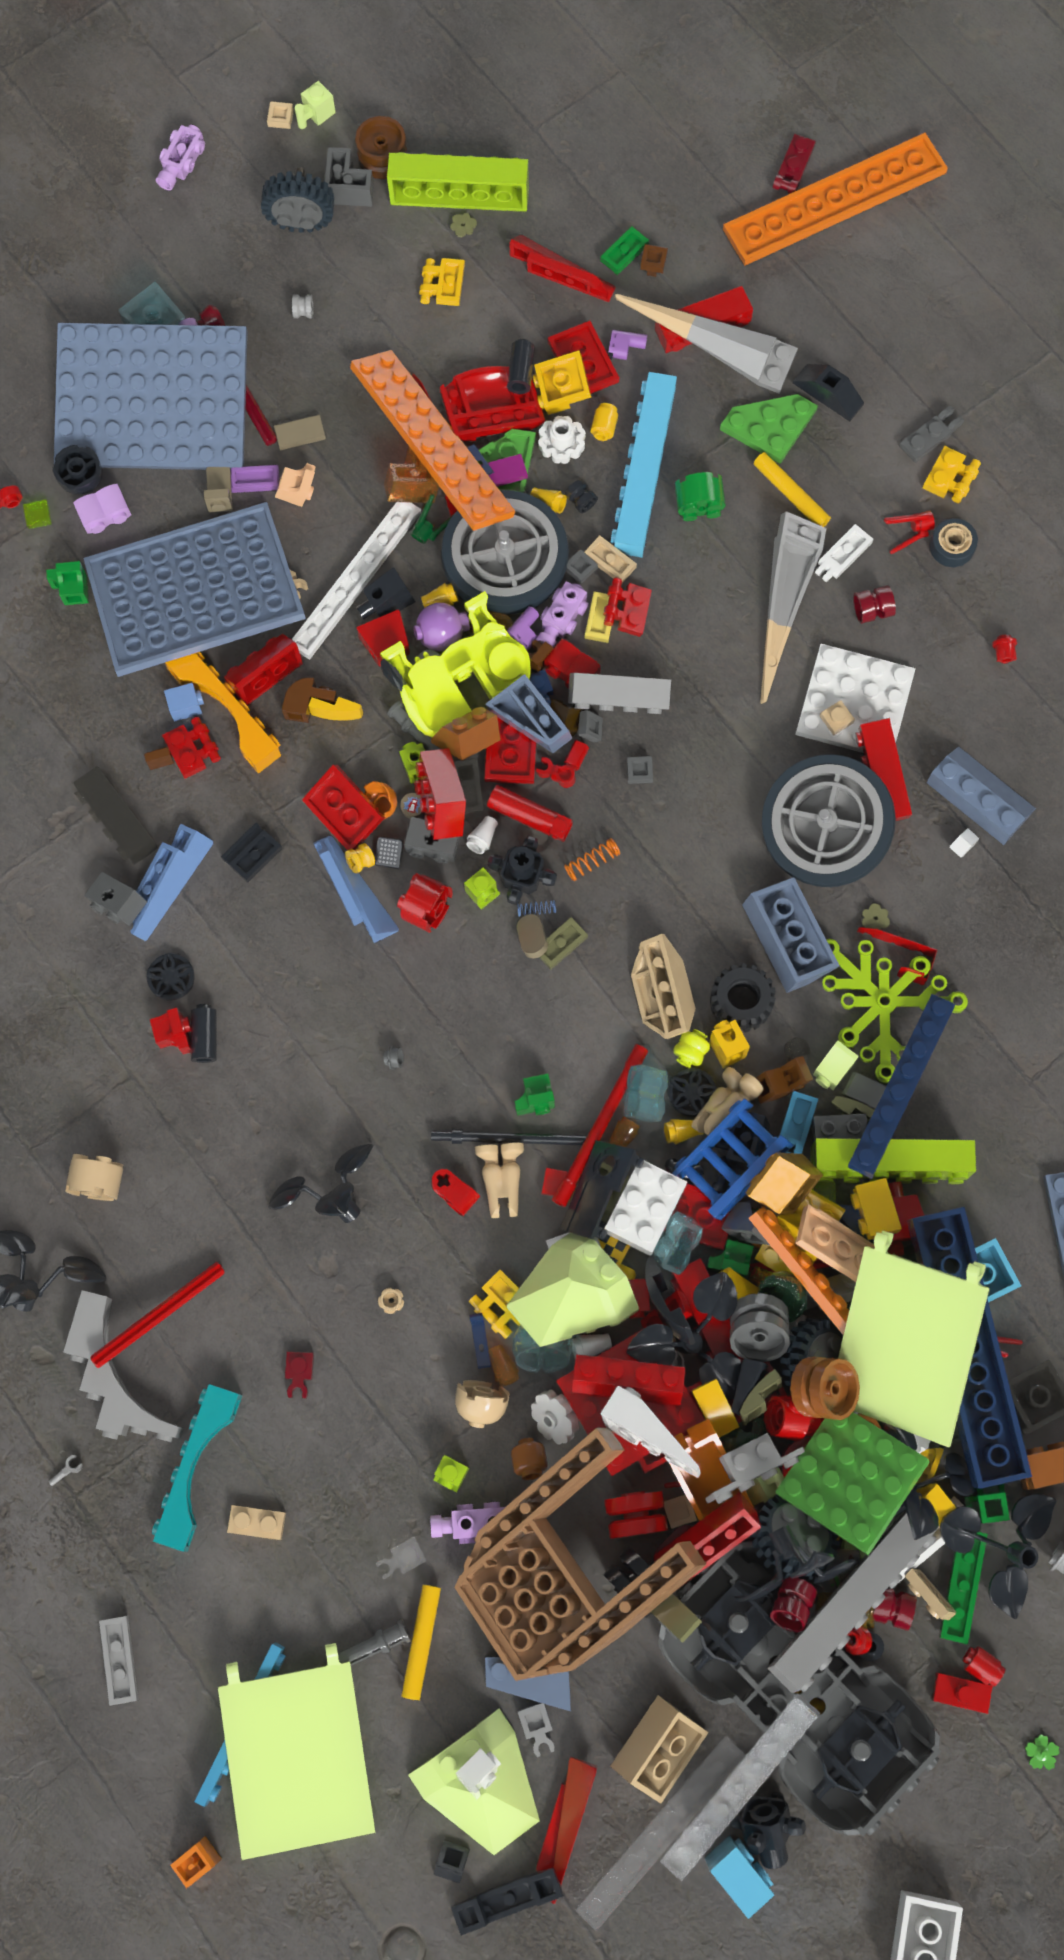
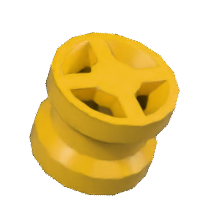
M366 843L358 845V848L355 850L349 849L345 852L347 864L355 874L361 872L364 867L369 868L375 865L373 852Z

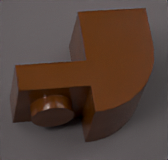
M314 678L300 679L294 682L285 694L282 707L284 718L286 720L309 723L311 713L308 705L311 698L313 697L335 705L338 699L337 693L326 686L317 688Z
M804 1057L794 1058L780 1068L765 1071L755 1077L763 1087L762 1093L757 1098L760 1104L790 1095L793 1091L797 1092L803 1089L805 1084L813 1080Z

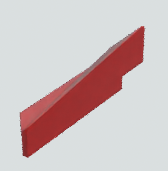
M519 235L510 241V256L527 262V272L610 302L616 289L614 285L523 235Z
M571 1756L566 1784H561L536 1866L537 1872L554 1867L560 1885L564 1878L597 1771V1765Z

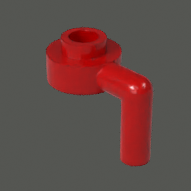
M11 485L0 490V508H14L20 504L23 496L18 486Z
M861 1626L856 1629L854 1627L848 1633L850 1640L844 1648L853 1655L866 1654L872 1646V1636L867 1628ZM853 1636L856 1637L855 1645L853 1644Z

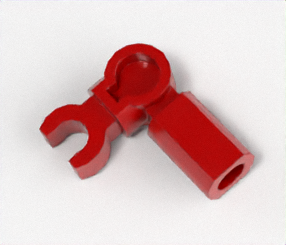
M575 740L564 761V766L559 764L553 765L549 758L542 757V764L547 765L548 768L546 770L537 768L536 774L541 778L551 777V780L558 782L564 788L573 786L576 781L575 771L579 770L589 750V746Z

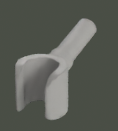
M76 1455L69 1456L66 1460V1466L48 1481L51 1486L55 1485L70 1472L77 1473L82 1469V1463L77 1468H70V1462L77 1458Z

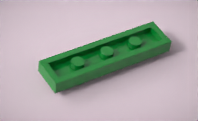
M977 1532V1534L984 1537L988 1536V1534ZM975 1539L974 1547L970 1552H954L946 1600L957 1613L950 1620L942 1619L939 1638L968 1645L986 1543Z

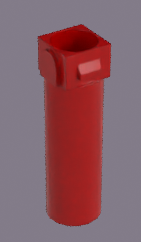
M500 785L495 786L487 803L488 808L548 836L551 835L553 839H558L562 842H565L573 825L572 820L565 815H560Z

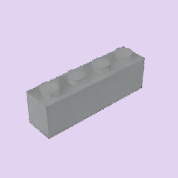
M570 673L568 703L575 704L576 709H589L590 705H599V710L613 711L614 706L623 707V712L637 713L638 708H645L649 714H662V710H669L671 680Z

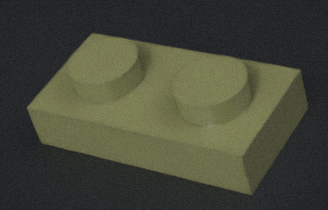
M571 917L547 938V951L539 958L552 970L588 938V934Z

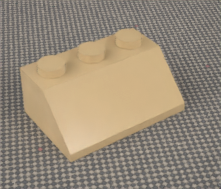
M658 1695L610 1767L631 1785L659 1803H662L709 1732Z

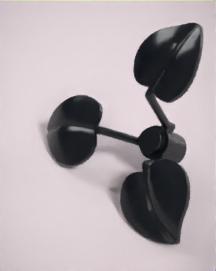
M364 1144L354 1147L339 1158L335 1165V1171L341 1173L342 1184L336 1186L329 1194L322 1197L304 1185V1177H293L277 1188L271 1197L268 1208L274 1210L285 1208L291 1205L300 1196L301 1192H308L319 1200L315 1206L318 1214L339 1216L344 1223L352 1222L359 1216L361 1209L352 1199L354 1196V1186L352 1183L347 1182L346 1176L348 1173H354L363 1165L374 1145Z
M0 1231V1253L7 1256L19 1255L21 1258L19 1277L12 1274L0 1275L1 1309L13 1305L19 1311H31L37 1298L42 1297L43 1292L61 1272H64V1276L67 1279L76 1282H102L107 1279L99 1266L90 1259L82 1256H69L63 1259V1266H59L43 1286L38 1289V1284L35 1281L24 1280L25 1254L35 1252L36 1245L34 1241L26 1234L18 1231Z
M719 1272L699 1282L694 1289L693 1302L696 1309L701 1313L707 1314L706 1318L692 1332L695 1344L689 1345L680 1339L672 1342L673 1332L668 1326L653 1324L641 1330L632 1339L626 1353L638 1362L669 1366L675 1360L676 1352L674 1347L676 1346L684 1354L696 1353L697 1356H701L709 1362L699 1369L698 1374L701 1384L703 1385L716 1378L726 1399H734L742 1365L741 1361L734 1354L728 1352L718 1353L712 1359L701 1351L703 1339L699 1335V1332L711 1320L712 1316L717 1320L724 1321L735 1312L738 1298L732 1279L727 1273Z
M876 1420L881 1430L913 1450H917V1442L913 1433ZM949 1453L945 1455L943 1463L947 1472L915 1484L905 1499V1508L914 1540L935 1532L939 1526L938 1515L933 1504L928 1499L922 1498V1494L916 1492L918 1489L944 1478H949L953 1490L960 1495L968 1496L977 1490V1488L972 1487L966 1461L959 1454Z
M1029 1494L1021 1497L1015 1503L1011 1512V1519L1018 1525L1016 1533L1022 1542L1015 1541L1008 1546L977 1534L981 1527V1519L978 1513L970 1507L960 1506L953 1509L942 1518L940 1523V1534L944 1543L955 1552H970L974 1547L975 1539L1006 1551L1008 1559L1014 1564L1007 1565L1006 1571H997L992 1576L988 1593L992 1603L1013 1619H1017L1027 1595L1028 1576L1024 1568H1033L1037 1564L1039 1557L1037 1550L1032 1547V1543L1027 1539L1037 1540L1046 1533L1057 1502L1056 1499L1047 1495Z
M786 1525L769 1535L776 1549L772 1552L776 1563V1576L754 1593L747 1596H734L736 1601L757 1599L767 1595L783 1583L780 1556H783L784 1560L796 1556L802 1565L801 1568L790 1575L791 1579L806 1575L814 1570L819 1576L813 1580L816 1584L835 1578L840 1573L849 1569L856 1562V1559L850 1554L847 1561L836 1565L830 1570H820L819 1568L831 1562L834 1556L828 1553L813 1551L812 1556L809 1557L799 1545L789 1525Z

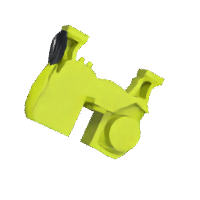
M485 591L464 604L466 611L469 613L468 619L472 624L474 636L461 639L450 645L440 657L436 655L430 656L425 651L423 653L424 659L421 660L419 657H415L416 663L412 665L406 658L401 641L380 653L383 659L381 661L383 675L400 691L409 717L418 730L426 736L433 737L443 726L471 712L470 707L456 686L455 680L460 683L471 676L470 673L473 672L491 700L524 674L528 679L530 678L528 652L487 611L488 595Z

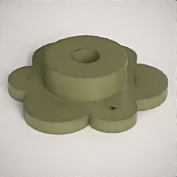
M468 213L463 215L456 214L452 218L453 223L450 225L452 231H455L456 236L464 237L466 234H473L477 221L474 218H470Z
M872 904L869 910L865 909L862 912L864 917L862 926L864 928L881 930V928L885 929L890 924V920L887 917L888 910L881 909L878 904Z

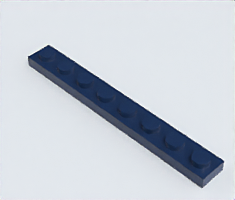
M931 994L848 1164V1168L871 1179L873 1178L956 1004Z

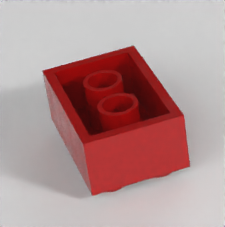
M450 749L420 751L419 762H416L415 765L418 780L414 781L416 795L421 797V812L426 814V829L431 830L433 840L462 837L466 799Z

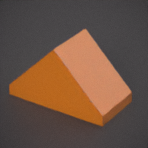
M205 1836L170 1866L187 1889L219 1863L222 1858Z

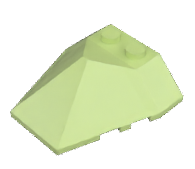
M569 1233L551 1245L509 1301L507 1309L535 1342L542 1347L570 1339L572 1335L583 1332L591 1333L597 1328L608 1325L610 1327L619 1325L638 1312L639 1306L627 1276L594 1239Z
M500 1708L435 1757L430 1758L409 1774L424 1800L493 1855L540 1821L515 1731ZM481 1748L485 1754L490 1751L499 1760L501 1765L497 1768L495 1773L497 1777L494 1782L486 1789L481 1787L479 1789L481 1796L476 1800L458 1780L456 1772Z

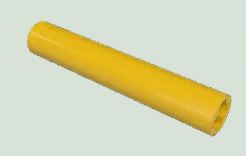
M765 452L760 454L753 465L811 522L822 527L826 526L831 517Z
M422 1585L401 1694L403 1698L420 1700L441 1592L440 1587Z

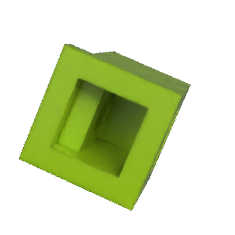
M416 742L405 744L402 747L403 750L399 751L400 759L410 784L418 780L415 765L416 762H419V759L416 761L411 759L420 758V751H425L423 744L417 745Z
M484 867L464 882L465 892L481 910L500 895V892L497 890L496 881Z
M444 1455L434 1474L433 1480L457 1493L469 1468Z

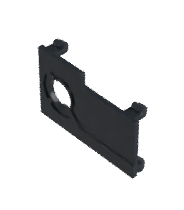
M596 1140L561 1224V1230L592 1240L594 1236L602 1240L606 1238L607 1230L599 1227L612 1192L621 1191L631 1165L637 1168L643 1166L644 1159L635 1155L636 1150ZM608 1156H614V1168L608 1175L602 1176L600 1173L602 1162Z

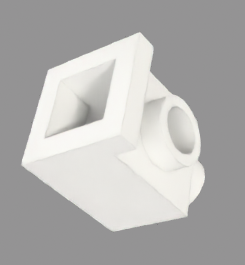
M480 1748L456 1772L458 1780L477 1800L481 1796L479 1789L481 1787L484 1789L488 1788L496 1779L495 1773L501 1763L490 1751L485 1754Z

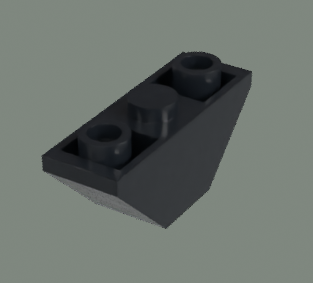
M807 364L793 380L794 385L849 422L864 405V401L849 378L828 364Z

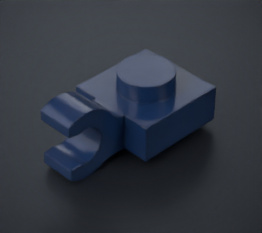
M542 670L530 674L529 680L550 706L549 696L553 695V688L546 671Z

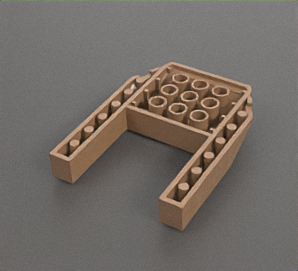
M596 1428L478 1531L472 1553L465 1561L464 1572L459 1576L455 1585L456 1591L515 1681L575 1670L625 1634L707 1565L691 1541L677 1543L607 1604L603 1602L546 1518L625 1450L610 1428Z

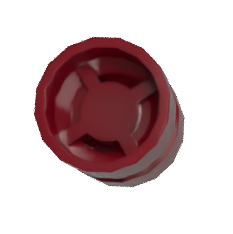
M889 585L874 588L873 593L866 590L854 593L853 595L855 614L860 624L875 621L876 616L880 619L895 616V600Z
M787 1577L782 1581L778 1598L775 1600L770 1616L779 1627L791 1632H800L806 1627L810 1616L808 1609L813 1607L817 1591L814 1586L803 1579Z
M888 1587L883 1592L885 1599L875 1609L871 1606L869 1618L883 1624L891 1621L893 1627L908 1631L914 1618L917 1596L902 1591L896 1595L894 1589Z

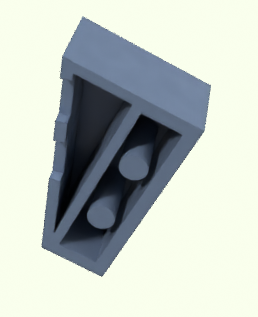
M525 674L485 704L488 710L495 713L498 718L552 753L573 739L569 730Z
M499 1655L485 1657L486 1687L571 1711L569 1671L515 1681Z

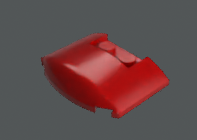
M507 366L481 367L454 376L452 382L446 387L443 384L439 389L453 433L461 440L476 441V437L505 433L511 429L528 431L544 424L545 418L539 405L533 380H531V389L528 393L516 394L507 388L509 367Z

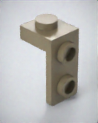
M207 467V490H204V500L208 511H233L230 467Z

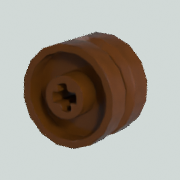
M376 116L364 121L356 131L355 142L360 168L372 170V175L375 179H387L389 153L404 152L408 154L403 127L398 121L390 117Z

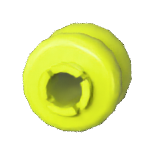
M693 1029V1032L688 1031L681 1034L680 1041L673 1049V1053L678 1057L676 1061L688 1068H691V1065L700 1066L704 1055L710 1050V1043L706 1040L707 1036Z

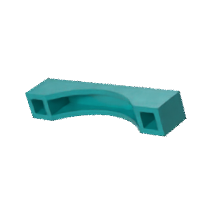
M210 1384L207 1389L204 1388L198 1401V1404H201L198 1415L194 1414L189 1426V1430H192L189 1441H184L180 1451V1456H183L179 1467L176 1466L171 1476V1482H173L171 1492L165 1494L161 1508L164 1509L162 1517L156 1520L152 1529V1535H155L153 1542L182 1552H188L197 1527L191 1502L192 1479L196 1464L210 1440L224 1427L234 1421L242 1395Z

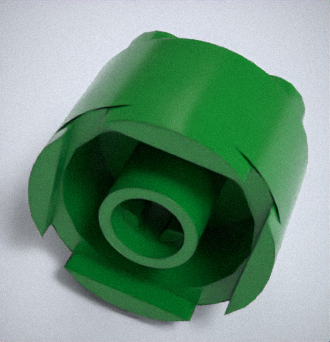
M711 472L694 473L685 476L686 481L680 483V479L675 482L678 514L683 517V521H694L697 519V516L703 515L710 519L721 516L720 511L726 506L721 475L718 474V477L715 478Z

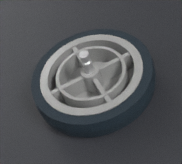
M500 490L514 508V517L473 531L457 510L445 529L441 556L449 583H452L454 591L465 602L485 591L488 595L487 611L493 614L507 615L524 612L529 606L535 608L556 591L566 572L569 547L566 532L559 517L547 504L523 492Z
M840 755L814 756L791 766L771 787L762 813L763 836L767 849L774 861L791 877L813 886H843L865 877L883 860L894 836L895 808L890 792L884 782L866 765L852 758Z

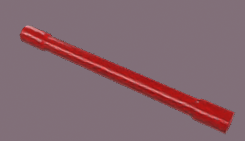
M635 1044L625 1062L623 1071L566 1177L561 1181L552 1198L554 1203L566 1207L584 1171L596 1140L600 1141L635 1073L639 1071L649 1052L643 1046Z

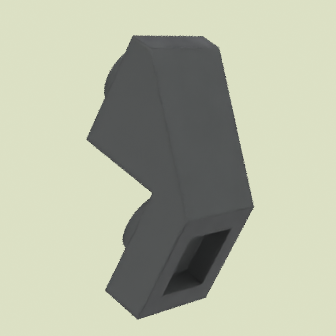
M853 1072L842 1095L875 1110L886 1086Z

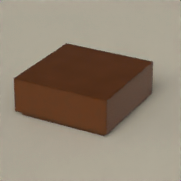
M168 747L144 754L150 770L174 764Z

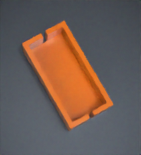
M709 1419L687 1429L688 1435L683 1436L682 1432L674 1436L699 1466L701 1472L699 1477L697 1478L670 1463L699 1521L726 1502L718 1504L714 1500L707 1503L705 1498L732 1483L719 1460L721 1456L727 1453ZM739 1488L732 1491L731 1494L733 1496L740 1492ZM746 1491L740 1492L753 1506Z

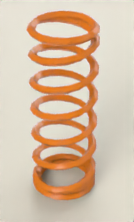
M609 838L606 842L607 847L604 844H600L599 850L592 848V855L585 852V860L577 857V864L573 861H570L569 866L565 864L569 877L573 881H577L572 864L576 866L582 876L585 875L580 866L579 859L592 872L586 855L599 867L594 850L607 863L601 846L608 851L613 859V854L615 856L620 855V850L615 841Z

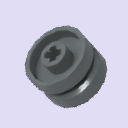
M762 1293L749 1294L737 1300L736 1310L730 1317V1344L732 1350L742 1358L759 1362H768L780 1358L787 1352L790 1345L788 1307L782 1300Z

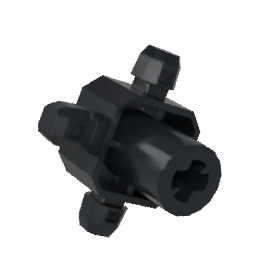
M527 836L522 847L515 846L509 849L505 859L495 854L489 857L488 867L497 872L501 870V881L505 888H508V903L517 905L523 893L531 894L537 891L539 882L546 886H554L556 883L557 874L549 869L544 871V860L541 854L537 852L538 840L535 837Z
M774 1792L769 1797L756 1796L748 1800L744 1810H732L727 1817L730 1827L742 1830L749 1853L759 1855L761 1864L768 1869H777L787 1863L786 1842L789 1836L804 1835L806 1830L805 1821L790 1815L788 1803L785 1801L784 1795L779 1792Z

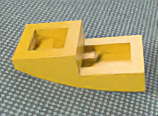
M312 697L308 705L311 715L324 719L355 720L363 716L360 704L338 697L335 705Z
M716 1378L692 1390L704 1419H709L718 1438L739 1428Z

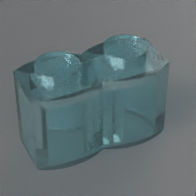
M645 1065L631 1066L627 1079L628 1093L624 1104L625 1117L649 1123L661 1122L665 1113L664 1094L668 1088L667 1071Z
M677 1211L667 1223L666 1235L658 1241L655 1247V1260L663 1269L677 1275L681 1274L690 1261L691 1251L701 1240L702 1227L692 1217Z

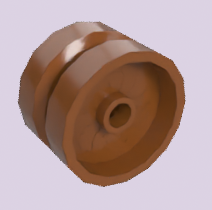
M810 1356L802 1359L796 1366L791 1378L790 1390L792 1401L797 1411L803 1416L843 1420L849 1417L855 1410L859 1400L860 1384L854 1366L847 1360Z

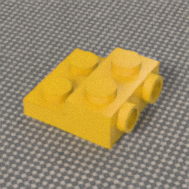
M580 351L534 365L536 374H533V380L536 388H540L541 395L538 396L539 405L542 410H546L548 415L569 409L572 403L591 398Z

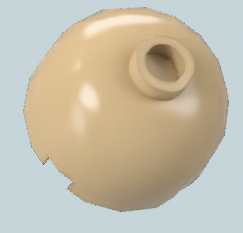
M477 1380L463 1381V1386L460 1383L457 1384L455 1394L457 1411L465 1420L469 1421L470 1426L484 1428L485 1424H493L503 1416L508 1406L509 1391L499 1386L498 1391L491 1389L492 1383Z

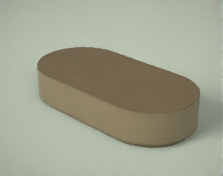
M528 914L523 916L517 923L521 948L527 957L538 958L548 948L543 924L537 915Z

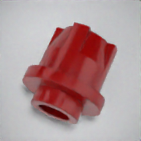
M1000 635L997 637V640L992 642V647L996 651L997 662L1006 664L1017 659L1015 650L1017 645L1016 638H1012L1011 635Z

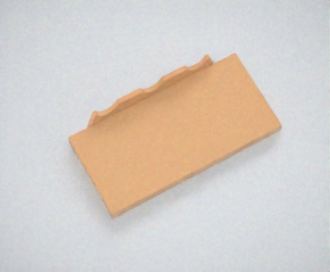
M809 1204L803 1208L796 1244L856 1282L864 1247L875 1248V1245L822 1210L815 1209Z

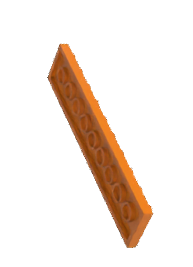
M923 133L723 224V231L745 266L947 173L948 167L927 134Z
M392 350L351 361L350 369L473 531L514 517V508L461 439L453 433L451 426Z

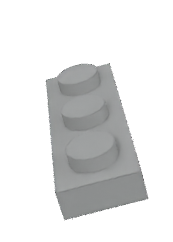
M123 1616L101 1620L99 1624L109 1706L137 1701L139 1698L129 1617Z

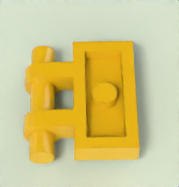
M441 258V266H435L434 259H426V264L422 269L423 284L420 285L419 290L421 295L420 302L422 304H429L430 297L434 295L436 296V304L460 306L465 260ZM439 277L438 284H432L433 278Z
M944 446L923 485V489L942 498L949 491L954 493L952 501L960 503L962 498L967 496L971 481L976 479L981 462L973 459L970 465H964L963 462L966 455ZM957 474L963 476L961 482L958 483L954 481Z
M499 1270L482 1287V1290L488 1296L482 1301L475 1294L469 1300V1303L475 1308L474 1312L476 1314H483V1317L492 1325L491 1329L495 1333L499 1332L507 1339L513 1331L506 1324L512 1319L518 1326L520 1325L518 1320L507 1309V1304L519 1288ZM494 1302L505 1312L500 1318L489 1308Z

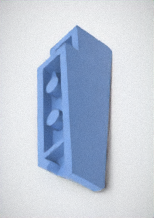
M180 824L172 845L162 842L136 891L147 903L134 919L133 928L130 930L131 934L144 941L150 937L213 845L211 839L194 829Z
M327 836L314 842L313 844L353 925L364 922L373 943L398 932L399 928L359 873L355 874L349 868L345 853L332 836Z

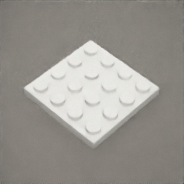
M820 644L795 735L864 753L862 746L858 747L855 732H859L860 724L890 718L896 743L916 668ZM841 700L855 721L833 736L820 718V713Z

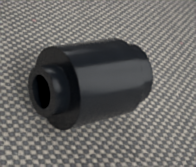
M870 1632L874 1648L871 1652L858 1656L867 1661H875L884 1652V1642L878 1634ZM856 1637L854 1638V1641H853V1644H854V1645L856 1644Z

